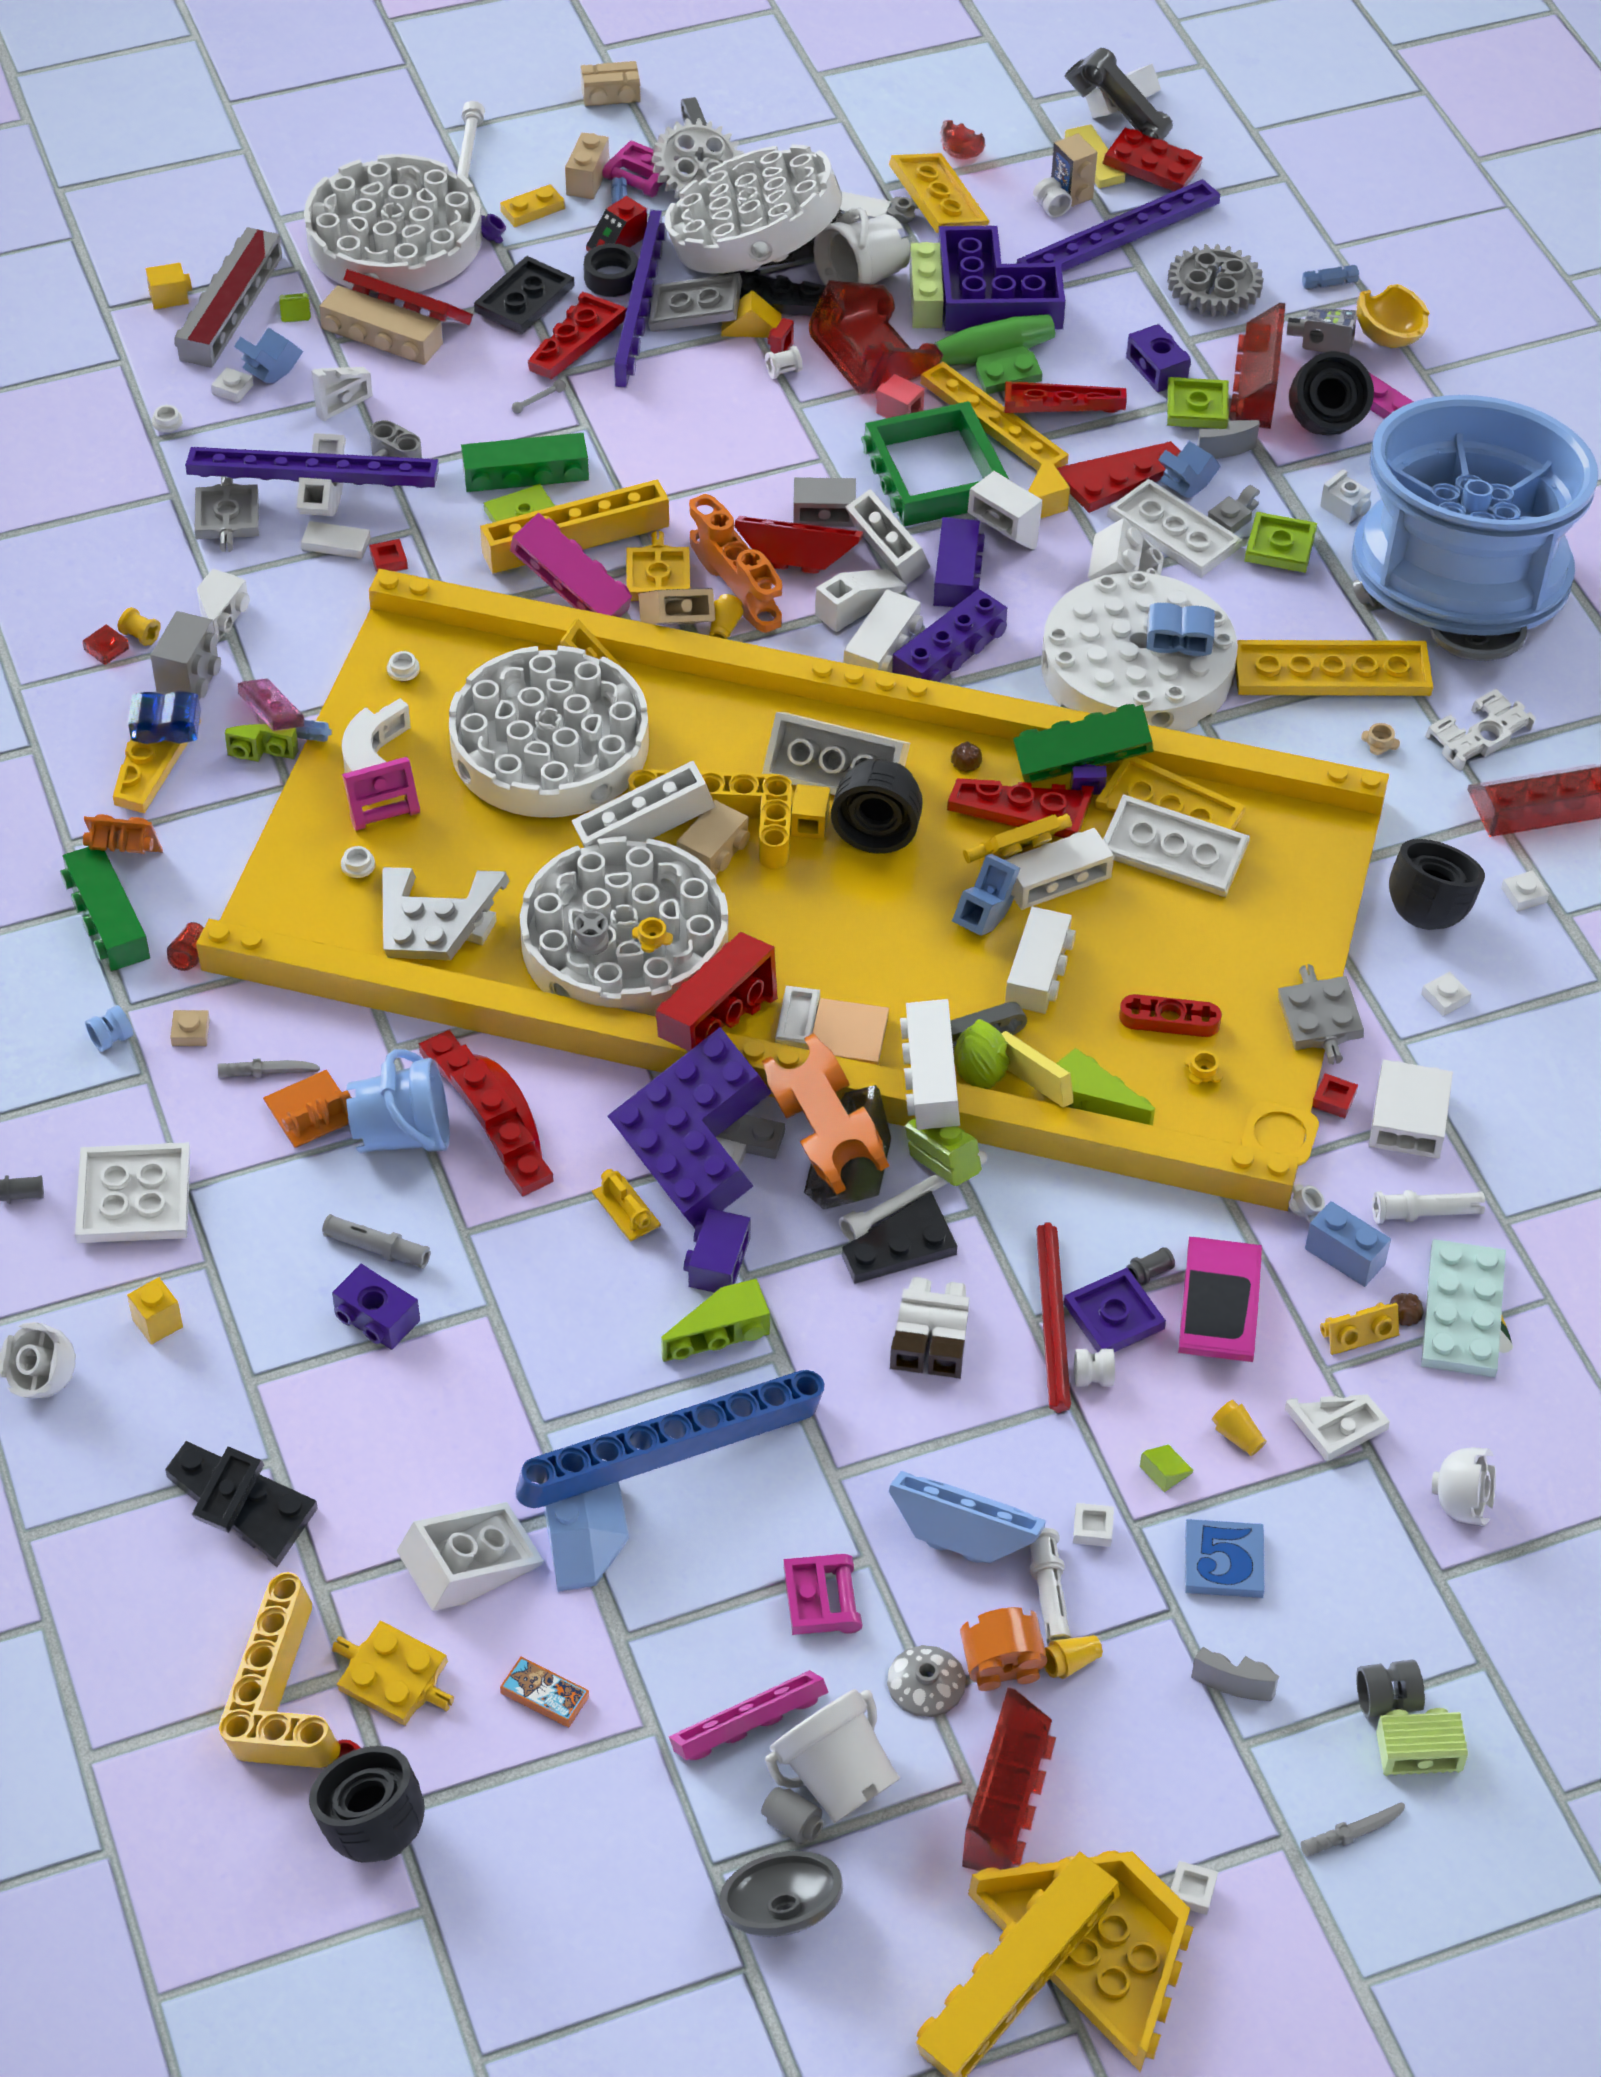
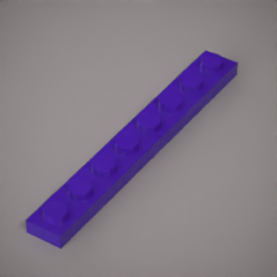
M1204 179L1023 256L1017 259V263H1061L1062 272L1213 207L1220 203L1221 194Z
M650 210L614 362L615 387L627 388L629 376L635 375L636 358L634 356H639L641 339L638 337L644 336L645 318L643 317H648L650 300L648 297L652 298L654 292V280L652 278L657 279L658 261L656 260H661L663 242L661 241H666L667 229L665 223H662V211Z
M191 447L185 467L186 475H198L200 477L291 480L293 482H299L300 477L329 479L332 483H353L355 485L376 484L388 487L415 486L416 488H435L439 472V459Z

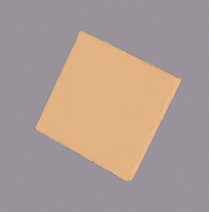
M820 998L812 1034L814 1033L825 1046L831 1049L834 1056L879 1065L889 1008Z

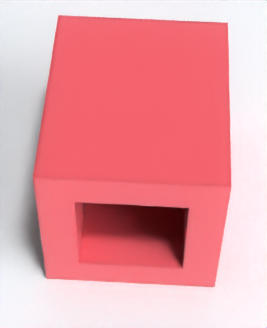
M894 374L886 383H882L876 391V413L885 418L924 411L925 388Z

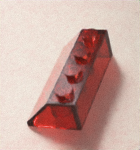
M1278 303L1246 323L1245 335L1239 334L1237 352L1243 354H1237L1235 372H1240V374H1234L1232 392H1238V394H1232L1230 412H1236L1235 421L1259 420V428L1271 429L1278 384L1286 303Z
M1588 764L1470 784L1467 787L1489 837L1601 818V764Z
M1007 1688L965 1829L962 1867L976 1871L986 1868L1009 1869L1013 1868V1865L1020 1866L1022 1864L1027 1842L1021 1841L1024 1829L1029 1831L1032 1829L1037 1807L1032 1806L1031 1802L1034 1794H1042L1047 1775L1046 1771L1041 1770L1044 1759L1052 1760L1057 1737L1050 1735L1052 1719L1013 1688Z

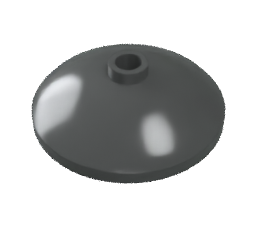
M1527 626L1522 627L1520 632L1502 635H1466L1430 628V633L1433 639L1445 651L1457 657L1474 661H1494L1508 657L1523 647L1527 637Z
M807 1851L778 1852L755 1859L735 1871L724 1883L720 1892L719 1903L725 1920L740 1931L760 1937L786 1936L806 1930L822 1921L838 1904L843 1893V1879L838 1866L823 1855Z

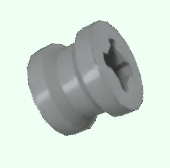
M585 911L579 914L573 923L576 949L585 955H598L604 952L609 944L607 918L597 911Z

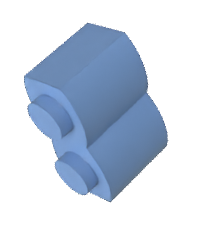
M1171 603L1151 604L1147 620L1146 648L1158 653H1174L1179 651L1191 656L1210 655L1214 642L1215 611L1204 606H1186L1182 608Z

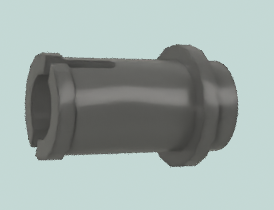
M5 1175V1179H0V1201H6L7 1204H11V1200L44 1198L42 1175L11 1179L9 1175Z
M1162 1247L1141 1259L1138 1257L1132 1258L1126 1268L1130 1270L1139 1284L1146 1285L1149 1283L1150 1278L1175 1267V1259L1167 1247Z

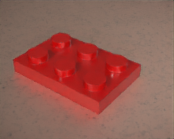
M1125 127L1106 152L1103 164L1168 190L1176 191L1190 183L1201 167L1203 157L1194 154L1191 150L1178 148L1162 139H1155L1142 134L1138 130Z

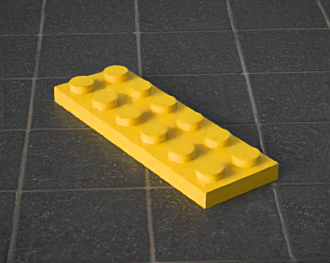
M1237 640L1238 649L1235 673L1238 695L1432 696L1433 681L1426 641Z

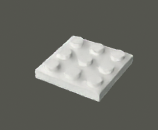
M189 1142L80 1147L75 1223L76 1242L96 1243L187 1238L191 1156Z

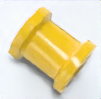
M129 607L121 614L117 628L121 634H130L139 639L140 644L148 646L157 640L161 630V623L154 618L148 619L140 615L138 609Z

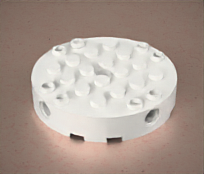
M792 144L789 147L790 150L780 151L777 146H771L731 158L708 170L709 176L698 183L697 180L690 182L679 192L680 200L677 203H671L665 215V226L681 263L689 269L703 273H728L741 270L751 272L768 262H779L786 259L789 253L808 243L831 223L842 203V192L828 156L821 150L813 152L811 147L807 145Z
M385 154L377 155V160L362 163L358 159L338 167V173L330 178L324 176L311 190L305 203L304 218L307 246L313 262L326 276L351 289L354 284L343 280L347 269L414 292L439 286L463 272L477 256L482 243L480 199L474 192L473 184L462 173L455 174L448 170L447 164L423 156Z
M1141 571L1102 575L1073 588L1052 608L1044 628L1041 670L1048 691L1061 707L1065 705L1068 709L1088 713L1102 712L1104 715L1116 712V709L1122 705H1143L1148 725L1184 732L1196 727L1198 721L1207 715L1213 716L1226 701L1227 694L1233 684L1238 649L1237 636L1230 618L1221 606L1210 596L1190 584L1171 577ZM1154 603H1171L1182 608L1186 606H1204L1215 611L1212 653L1206 656H1191L1179 651L1174 653H1158L1147 649V620L1150 605Z
M538 646L511 651L481 665L466 678V684L460 692L455 693L449 709L452 761L463 783L479 798L499 809L531 817H564L582 814L600 807L622 794L628 788L629 776L634 771L643 769L649 748L647 703L641 688L626 670L606 657L598 659L586 655L584 649L558 646L557 650L538 651Z
M627 836L597 839V844L582 849L578 845L574 846L544 865L533 877L524 893L520 913L521 945L524 963L530 976L543 992L574 998L597 1006L620 1008L655 1016L658 1006L670 998L683 982L688 981L700 970L705 962L712 959L722 949L723 945L728 942V906L725 893H722L716 883L715 875L705 864L687 851L666 842L647 838L646 843L627 841ZM585 911L600 912L608 920L609 944L607 949L598 955H585L575 947L573 923L575 918ZM655 917L664 921L666 932L673 935V942L670 945H662L655 949L654 952L647 953L642 951L639 940L632 937V930L639 926L642 920Z

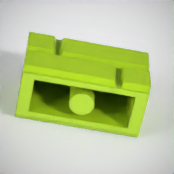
M916 1117L905 1125L907 1139L910 1140L908 1142L910 1156L951 1185L958 1186L976 1176L982 1170L980 1156L977 1155L979 1153L977 1139L965 1133L958 1126L917 1130Z

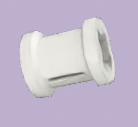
M795 345L789 347L787 351L775 354L767 352L765 354L766 368L772 379L777 378L782 373L790 371L798 373L803 369L801 354Z

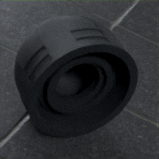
M1339 351L1324 352L1309 360L1295 375L1289 389V406L1297 421L1307 431L1316 435L1342 434L1360 423L1369 413L1374 399L1373 381L1366 367L1352 355Z
M880 759L863 761L852 768L838 785L831 808L833 827L845 842L859 850L879 854L898 851L907 846L915 837L923 806L922 793L912 773L901 764Z
M1413 839L1404 842L1400 848L1390 874L1389 892L1396 911L1405 921L1421 929H1444L1459 923L1471 911L1484 883L1485 872L1476 860L1455 847L1433 840Z
M368 1746L353 1750L339 1757L320 1773L309 1794L310 1810L321 1832L332 1848L342 1856L361 1863L386 1861L402 1853L418 1835L425 1814V1803L420 1785L407 1757L399 1750L387 1746Z

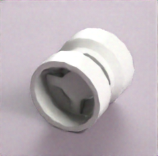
M1044 178L1033 190L1034 199L1043 206L1044 211L1050 217H1060L1070 209L1072 198L1067 191L1062 189L1061 184L1055 178Z
M1075 1349V1386L1087 1387L1091 1382L1099 1383L1102 1387H1113L1115 1383L1114 1350L1101 1349L1098 1353L1091 1354L1087 1349Z

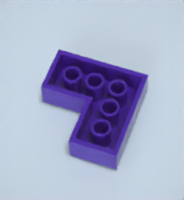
M939 226L938 243H940L945 331L960 332L969 327L1010 317L1047 314L1051 315L1055 330L1063 329L1066 301L1061 263L1002 264L998 226Z
M720 1027L607 1116L680 1212L695 1228L698 1221L704 1222L708 1208L723 1211L754 1187L716 1139V1136L772 1092Z

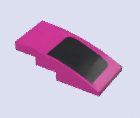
M1189 1236L1178 1353L1253 1362L1262 1245Z

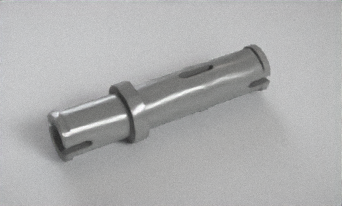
M332 1214L326 1217L322 1226L324 1237H330L381 1254L385 1260L391 1262L396 1259L424 1269L430 1259L431 1251H429V1246L405 1240L401 1234L395 1232L387 1234L335 1217Z

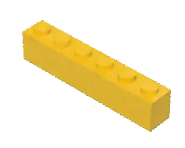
M656 479L480 526L482 555L491 573L502 572L526 565L510 551L512 537L538 512L544 518L553 520L563 535L569 540L573 539L578 542L584 550L670 527L669 498L659 480Z
M1081 1851L1072 1860L1066 1858L1061 1862L1053 1874L1055 1880L1045 1891L1042 1889L1038 1890L1031 1897L1026 1906L1027 1913L1018 1923L1012 1921L1007 1925L999 1937L1001 1943L991 1955L988 1952L984 1953L973 1966L972 1973L974 1975L964 1986L959 1984L949 1993L944 2002L946 2007L936 2019L931 2016L920 2027L917 2033L919 2039L916 2041L919 2054L944 2076L967 2077L1119 1898V1882Z

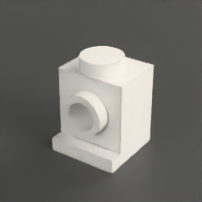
M1342 469L1324 483L1320 507L1350 524L1359 516H1364L1370 509L1372 503L1370 500L1371 490L1348 477V471Z

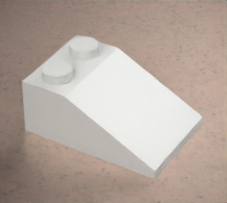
M508 1502L413 1521L396 1550L432 1611L466 1604L540 1567L544 1562Z

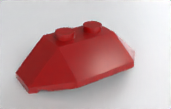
M740 515L734 523V527L751 549L763 553L774 569L785 570L789 569V566L801 567L802 572L812 574L825 570L862 540L864 532Z

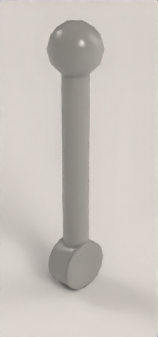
M558 379L554 382L553 386L522 402H514L511 409L514 413H521L524 407L555 391L562 392L566 387V383Z

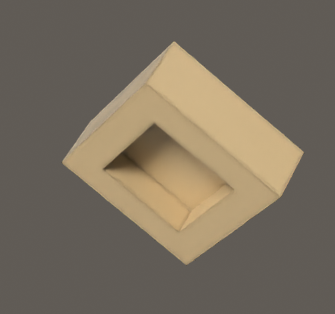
M173 1010L170 1035L171 1045L207 1046L210 1024L209 1010Z

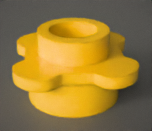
M646 918L640 922L639 926L632 930V937L639 940L642 951L647 953L654 952L655 949L662 945H670L673 942V935L666 932V924L659 918Z
M1201 1050L1188 1056L1185 1059V1066L1190 1070L1189 1081L1196 1085L1209 1081L1214 1083L1220 1082L1223 1079V1072L1219 1070V1057L1207 1050Z

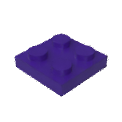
M1124 1268L1064 1295V1306L1097 1352L1101 1349H1113L1116 1352L1165 1329V1318L1128 1268Z

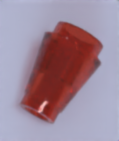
M189 922L167 947V959L173 968L180 971H188L198 965L199 957L196 943L204 929L201 924Z

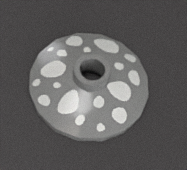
M920 1645L906 1649L895 1657L888 1669L887 1687L891 1698L902 1710L915 1716L934 1717L945 1714L958 1705L965 1693L966 1675L961 1663L950 1652L937 1646ZM931 1672L934 1675L931 1677H924L920 1673Z

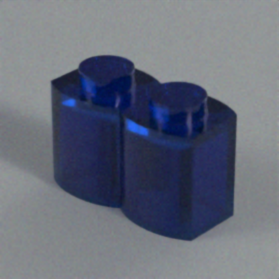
M185 691L171 692L165 695L157 692L133 694L128 719L131 740L143 744L156 743L163 740L174 743H187L197 740L201 714L198 694Z

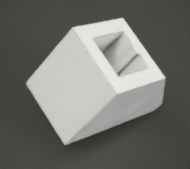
M212 568L197 587L200 613L202 617L213 619L214 633L217 634L219 642L223 635L231 630L234 621L241 612H245L249 606L250 595L248 594L246 579Z

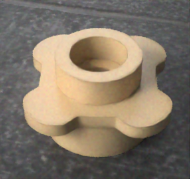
M1386 723L1373 724L1369 731L1366 730L1361 735L1362 741L1368 743L1370 752L1375 755H1381L1389 749L1397 750L1400 746V741L1395 738V730Z

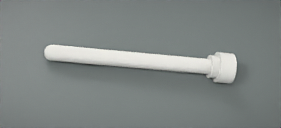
M478 101L466 102L463 105L461 115L466 125L457 174L462 173L467 179L476 129L483 122L485 107Z
M979 1150L977 1155L980 1156L981 1165L986 1163L988 1156L984 1151ZM934 1174L865 1213L863 1211H852L839 1219L840 1229L849 1242L858 1239L868 1233L872 1228L871 1225L949 1182Z

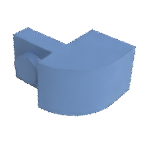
M269 327L256 346L241 336L234 345L236 349L243 353L241 359L245 364L242 368L266 383H275L288 374L303 353V350Z
M1188 441L1178 457L1165 450L1158 459L1165 467L1164 476L1160 481L1186 498H1191L1203 490L1221 467L1213 455L1191 441Z
M993 854L986 855L975 886L963 890L952 922L980 936L993 931L1005 917L1015 896L1011 895L1021 868Z

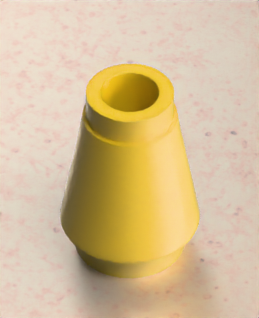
M722 594L714 601L715 621H711L709 636L728 639L744 614L743 603L738 597L731 594Z
M1230 1400L1223 1405L1211 1419L1216 1425L1215 1430L1243 1451H1246L1250 1456L1255 1455L1267 1443V1440L1262 1436V1433L1244 1405H1238L1234 1400Z
M1095 1635L1050 1641L1048 1646L1045 1647L1047 1664L1044 1666V1669L1051 1678L1059 1677L1065 1679L1102 1657L1103 1649L1101 1642Z

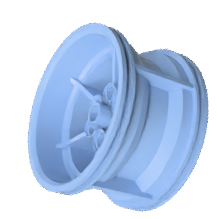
M1476 395L1432 397L1407 404L1387 416L1375 432L1370 454V469L1381 499L1360 520L1356 528L1351 554L1354 572L1358 580L1362 581L1363 587L1386 608L1408 620L1430 628L1458 634L1482 636L1520 632L1522 627L1527 626V629L1536 627L1555 616L1569 598L1575 575V561L1565 534L1590 508L1598 481L1597 462L1587 444L1579 435L1557 419L1534 408L1493 397Z

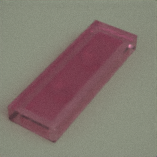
M268 678L238 683V694L272 731L304 726V715Z

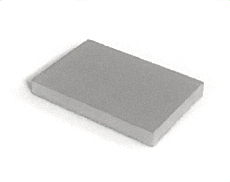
M740 273L655 285L648 321L650 331L737 320L742 287Z

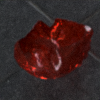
M943 120L940 141L943 150L948 155L957 159H970L978 156L984 150L986 144L982 132L975 135V131L966 128L964 123L955 125L953 120Z

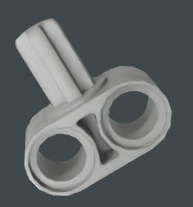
M388 420L377 421L371 425L370 440L373 456L422 458L421 440L416 434Z

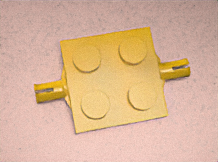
M656 530L651 533L652 545L626 548L627 588L632 595L631 601H639L638 593L655 590L690 589L689 547L664 545V533L659 531V539H657Z
M1054 814L997 834L988 842L984 841L981 842V845L963 850L964 859L968 864L979 859L981 865H983L986 855L989 854L1005 860L1022 851L1024 853L1036 849L1053 839L1051 835H1054L1055 832L1072 827L1071 818L1068 814L1056 817Z
M382 1620L378 1622L368 1639L361 1643L360 1646L344 1639L342 1636H339L337 1642L335 1641L332 1646L333 1652L350 1660L348 1668L337 1682L338 1690L406 1726L414 1712L427 1701L443 1709L445 1712L450 1709L449 1705L452 1706L454 1702L453 1695H449L436 1688L438 1676L448 1663L447 1655Z

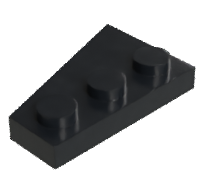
M932 1191L870 1229L868 1233L842 1247V1258L854 1284L957 1255L958 1246Z

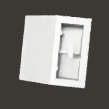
M995 471L970 488L969 514L1015 542L1031 550L1037 548L1042 499Z
M1122 518L1095 534L1088 578L1092 580L1102 575L1135 571L1161 575L1164 555L1159 548L1153 546L1145 539L1136 527H1133Z

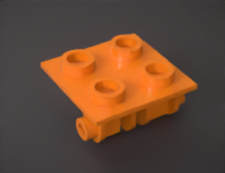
M98 814L95 817L84 816V822L89 832H84L83 845L89 846L90 850L107 851V848H109L110 851L119 849L120 852H125L126 850L129 853L145 854L146 851L163 853V848L152 822H148L146 819L131 817L128 820L115 819L105 814Z
M327 1069L263 1097L264 1102L294 1148L349 1124L346 1099L352 1097L348 1090L341 1092Z

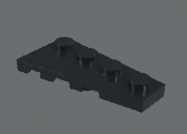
M757 269L751 272L736 271L724 273V275L740 273L742 278L740 299L753 290L781 314L838 317L840 304L839 288L805 280L800 284L793 283L789 277L777 274L776 278L761 275V270Z

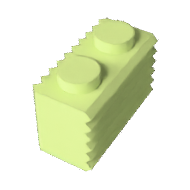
M1433 1708L1426 1711L1425 1714H1409L1405 1710H1393L1385 1716H1380L1376 1734L1384 1775L1392 1774L1396 1776L1407 1773L1419 1775L1421 1773L1428 1774L1432 1772L1436 1774L1438 1772L1452 1773L1454 1771L1459 1773L1464 1770L1468 1749L1460 1712L1448 1713V1710L1445 1708Z

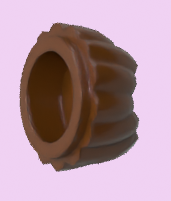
M968 741L961 743L953 749L951 763L961 771H973L982 764L981 750Z
M1399 1293L1390 1300L1389 1304H1398L1400 1325L1411 1326L1412 1324H1417L1422 1319L1424 1314L1423 1303L1416 1294Z

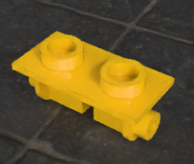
M607 1169L601 1174V1186L592 1190V1194L630 1242L661 1226V1223L623 1175L612 1169Z
M1380 1302L1374 1307L1357 1311L1356 1315L1350 1316V1314H1346L1336 1318H1326L1325 1322L1320 1324V1331L1324 1338L1329 1337L1330 1354H1338L1399 1336L1398 1304L1384 1305Z

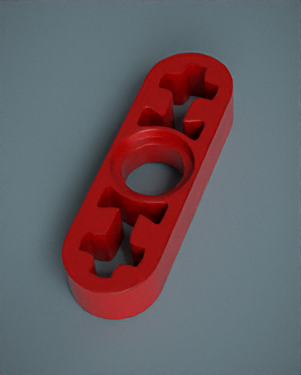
M1131 994L1123 998L1119 1012L1120 1022L1129 1029L1199 1037L1215 1035L1220 1029L1222 1017L1220 1008L1210 1002ZM1132 1009L1139 1010V1014H1132ZM1151 1011H1155L1154 1017L1150 1016ZM1165 1011H1173L1180 1017L1176 1020H1167L1161 1014ZM1186 1014L1190 1015V1021L1186 1020ZM1202 1017H1207L1209 1022L1202 1021Z

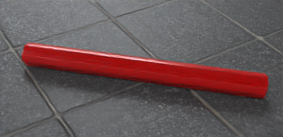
M1045 1222L1044 1225H1039L1036 1228L1048 1401L1050 1409L1055 1410V1413H1062L1070 1409L1071 1398L1058 1230L1050 1222Z

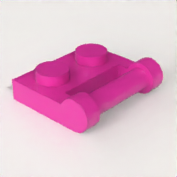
M632 140L605 164L602 171V176L608 180H612L614 177H624L628 185L642 190L644 195L651 198L656 196L659 187L663 184L657 182L660 173H653L655 165L651 162L653 149ZM623 167V168H625V169H628V170H630V171H633V172H635V173H637V174H640V175H642V176H644V177H647L648 179L646 180V179H644V178H641V177H639V176H636V175H634V174H632V173H629V172H627V171H625V170H622L621 168Z
M407 756L342 774L350 808V818L355 831L365 829L366 824L409 813L411 816L420 813L411 764ZM405 795L403 801L362 811V806Z
M834 1554L784 1559L783 1568L792 1635L841 1631L842 1633L851 1634L862 1629L861 1614L856 1611L851 1573L854 1571V1563L851 1555ZM826 1573L836 1575L841 1612L830 1613L825 1579Z

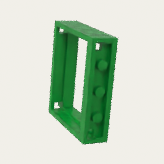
M969 401L865 423V436L861 437L864 445L863 453L869 455L872 471L880 477L882 492L890 498L892 513H897L904 527L942 519V517H952L968 513L970 488L978 482L910 496L886 445L959 431L983 479L993 471L1009 479Z

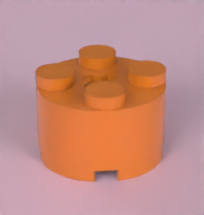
M1019 1607L995 1609L978 1615L979 1623L972 1627H969L968 1621L961 1626L960 1636L969 1676L972 1681L977 1683L979 1690L991 1691L1001 1686L1002 1681L1017 1679L1019 1684H1030L1040 1679L1039 1671L1047 1664V1655L1036 1612L1030 1610L1029 1616L1023 1615V1610Z

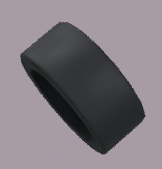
M611 243L598 245L589 250L584 256L583 262L584 282L587 288L593 293L609 297L629 293L632 290L639 259L637 254L629 247ZM607 266H618L626 269L616 274H604L597 271Z

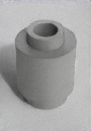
M781 1787L774 1788L765 1799L761 1809V1814L767 1818L768 1824L799 1844H803L807 1840L813 1841L819 1835L824 1825V1820L821 1819L822 1809L790 1788L785 1790Z

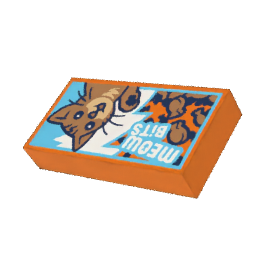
M520 1656L500 1686V1693L568 1728L589 1699V1690Z

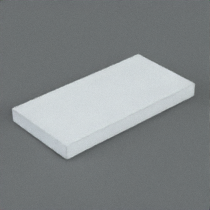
M1149 478L1110 506L1107 511V517L1115 522L1124 518L1129 524L1136 527L1142 536L1153 546L1159 548L1163 554L1200 578L1242 548L1243 539Z
M1123 794L1103 840L1113 853V860L1226 897L1250 842V836Z

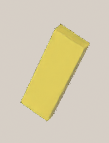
M1092 124L1065 130V138L1079 134L1097 151L1095 184L1098 189L1125 183L1124 172L1103 164L1104 156L1109 149Z
M1009 1032L1001 1033L1006 1042H1008L1005 1052L1010 1058L1009 1065L1007 1066L1009 1072L1063 1108L1073 1103L1071 1073Z

